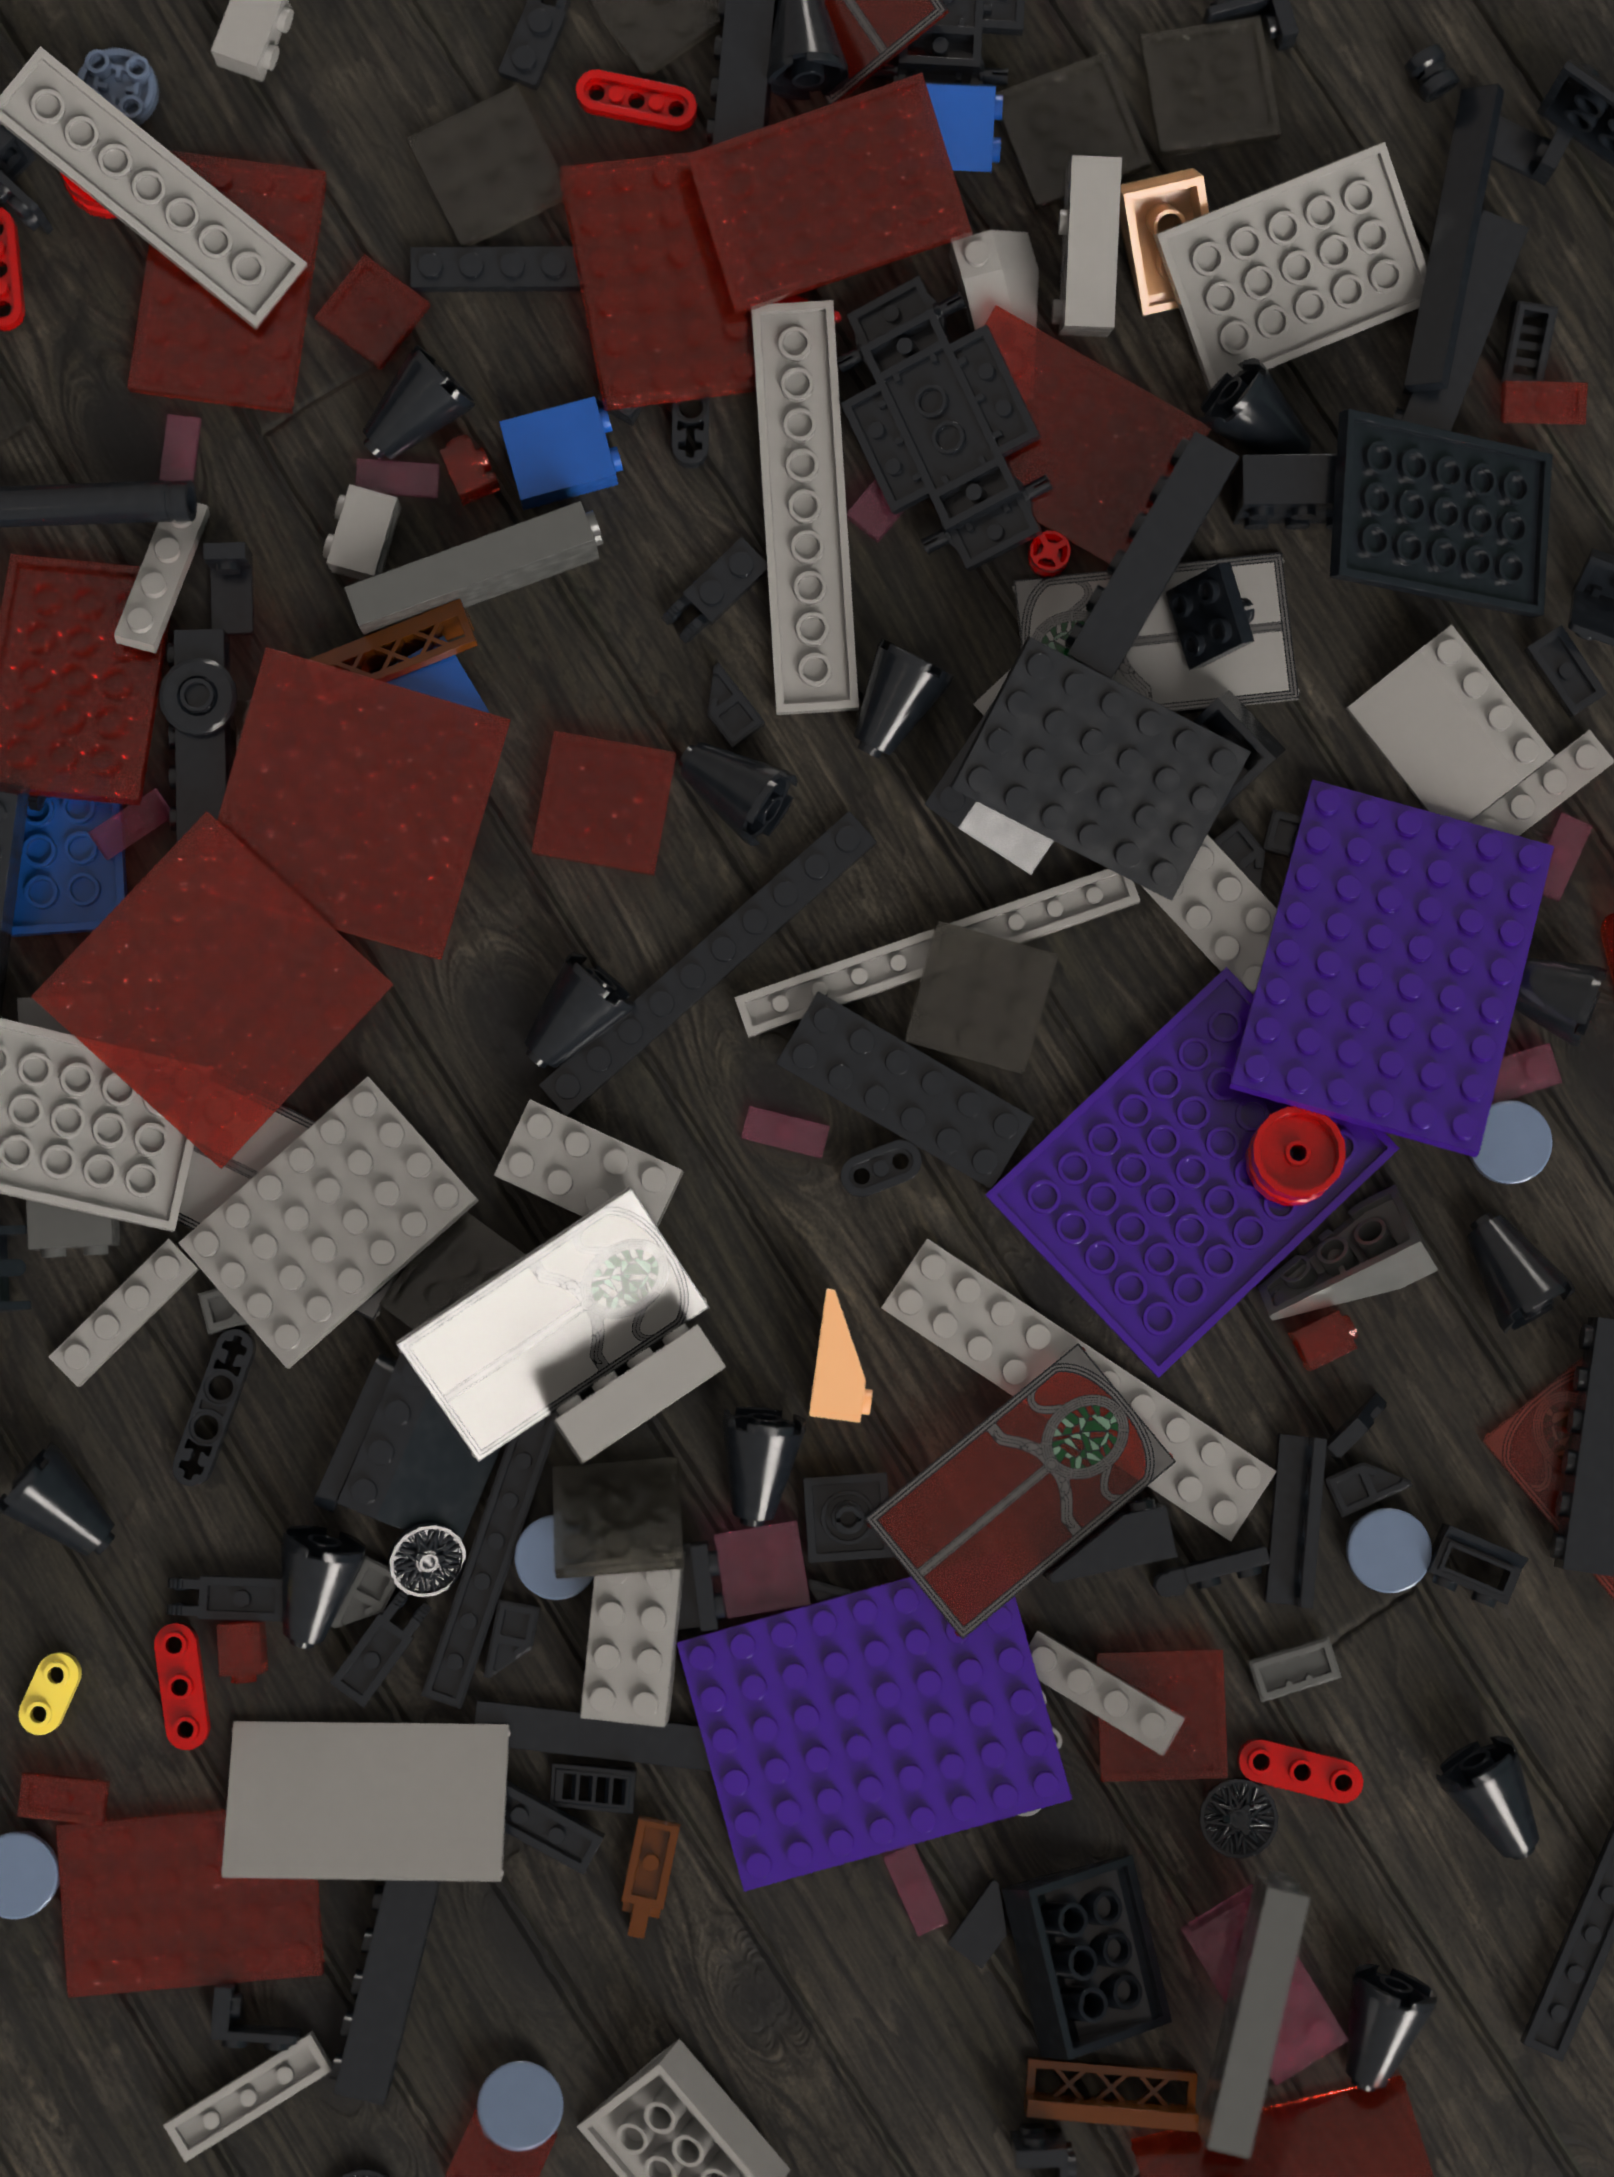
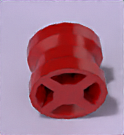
M1050 530L1044 531L1043 534L1034 538L1028 552V563L1031 570L1041 577L1060 575L1065 570L1070 558L1071 547L1069 541L1063 534Z

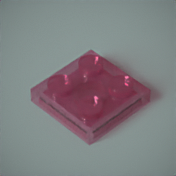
M797 1520L714 1534L727 1619L811 1605Z

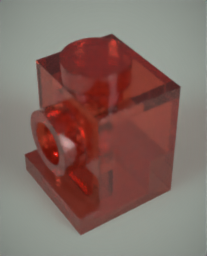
M461 435L450 440L446 444L447 448L440 450L462 505L501 490L495 473L492 472L486 475L487 472L492 470L484 448L481 447L475 450L469 435Z

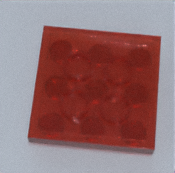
M554 731L532 854L655 876L677 753Z
M1222 1649L1095 1652L1096 1664L1185 1717L1165 1755L1158 1754L1098 1717L1099 1772L1101 1782L1228 1778L1224 1656Z

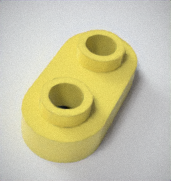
M56 1652L46 1656L39 1663L19 1708L20 1723L29 1733L45 1735L54 1731L62 1723L82 1676L81 1665L73 1655L66 1652ZM54 1667H59L64 1672V1678L61 1682H55L51 1678V1670ZM36 1706H41L45 1709L46 1718L44 1721H38L34 1718L33 1711Z

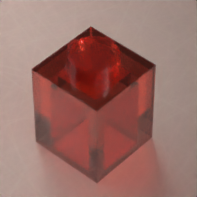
M1339 1310L1331 1311L1288 1332L1305 1369L1313 1371L1357 1349L1353 1340L1358 1337L1357 1330L1348 1315L1342 1317Z
M266 1621L223 1622L217 1625L219 1677L231 1676V1683L256 1682L257 1674H263L268 1671Z

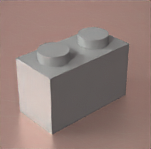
M230 0L211 49L217 66L263 82L267 70L272 71L277 63L279 56L277 44L281 33L288 32L293 20V9H291L289 0Z
M349 484L346 496L340 495L336 504L334 517L339 521L335 534H328L323 549V558H327L326 563L331 572L359 580H365L383 573L402 508L397 497Z

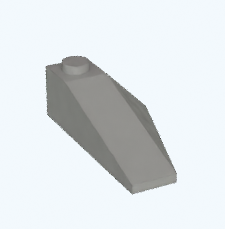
M988 230L952 240L949 258L958 289L967 305L964 310L970 330L973 332L986 324L990 327L1024 400H1032L1034 395L1039 270L1028 232Z

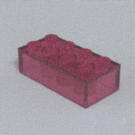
M1252 1884L1180 1928L1225 2003L1252 1894ZM1298 1956L1296 1957L1269 2074L1276 2086L1349 2041Z

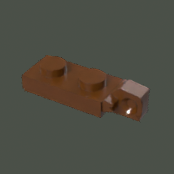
M639 1815L621 1900L623 1901L622 1911L632 1913L627 1936L644 1939L648 1918L659 1919L660 1911L664 1907L681 1823Z

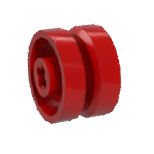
M1288 1106L1272 1113L1252 1135L1245 1153L1246 1172L1254 1188L1267 1200L1283 1206L1304 1205L1318 1199L1340 1176L1346 1160L1345 1140L1337 1124L1328 1116ZM1290 1150H1293L1294 1155L1300 1154L1302 1160L1296 1161L1292 1159Z

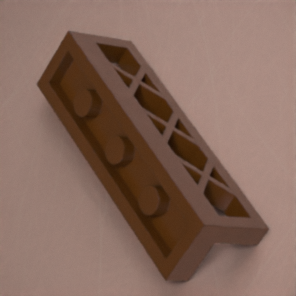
M459 598L307 659L306 662L320 702L326 707L476 647L478 643L473 632L475 629L470 616ZM460 635H465L464 637L449 643L439 639L440 637L444 636L448 641ZM423 648L420 655L408 658L409 655ZM382 667V669H381L380 671H377V672L372 673V674H371V673H368V672H370V671H373V670H375V669H378V668ZM343 683L342 686L327 691L328 688Z
M1028 2056L1024 2111L1026 2117L1197 2132L1199 2114L1195 2109L1198 2073L1197 2071L1075 2060L1068 2061ZM1036 2068L1055 2070L1064 2083L1052 2093L1035 2092ZM1063 2071H1073L1075 2073L1068 2078ZM1085 2073H1096L1107 2085L1094 2097L1083 2096L1074 2086V2083ZM1104 2074L1118 2076L1110 2082ZM1128 2076L1139 2077L1148 2087V2090L1137 2100H1125L1116 2089ZM1147 2078L1160 2080L1152 2085ZM1170 2080L1187 2081L1185 2105L1167 2103L1158 2091ZM1070 2088L1075 2095L1062 2093ZM1112 2091L1117 2099L1104 2097ZM1154 2095L1159 2102H1148L1147 2100Z

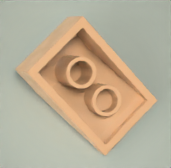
M1194 168L1121 184L1119 222L1143 316L1179 308L1153 235L1209 213L1204 176Z
M826 1289L809 1416L860 1423L861 1414H870L873 1390L865 1389L866 1379L836 1291Z

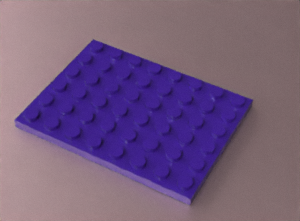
M1312 779L1229 1088L1476 1158L1480 1153L1554 846Z
M1227 967L984 1195L1156 1378H1159L1400 1149L1383 1131L1329 1117L1337 1124L1345 1140L1346 1160L1340 1176L1318 1199L1304 1205L1283 1206L1267 1200L1254 1188L1246 1172L1245 1153L1250 1139L1272 1113L1290 1105L1229 1088L1254 995ZM1290 1150L1292 1159L1296 1161L1302 1160L1300 1154L1294 1155L1293 1150Z
M1002 1551L934 1569L924 1577L963 1626L1012 1586ZM909 1576L676 1642L744 1892L1072 1800L1015 1596L964 1639L959 1636L916 1581Z

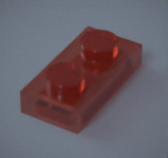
M1503 381L1501 423L1585 425L1588 383Z
M25 1772L22 1774L17 1817L102 1826L105 1824L110 1781Z

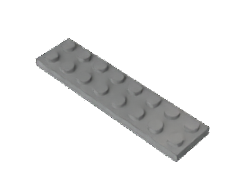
M41 46L0 95L1 125L255 330L307 267V262Z

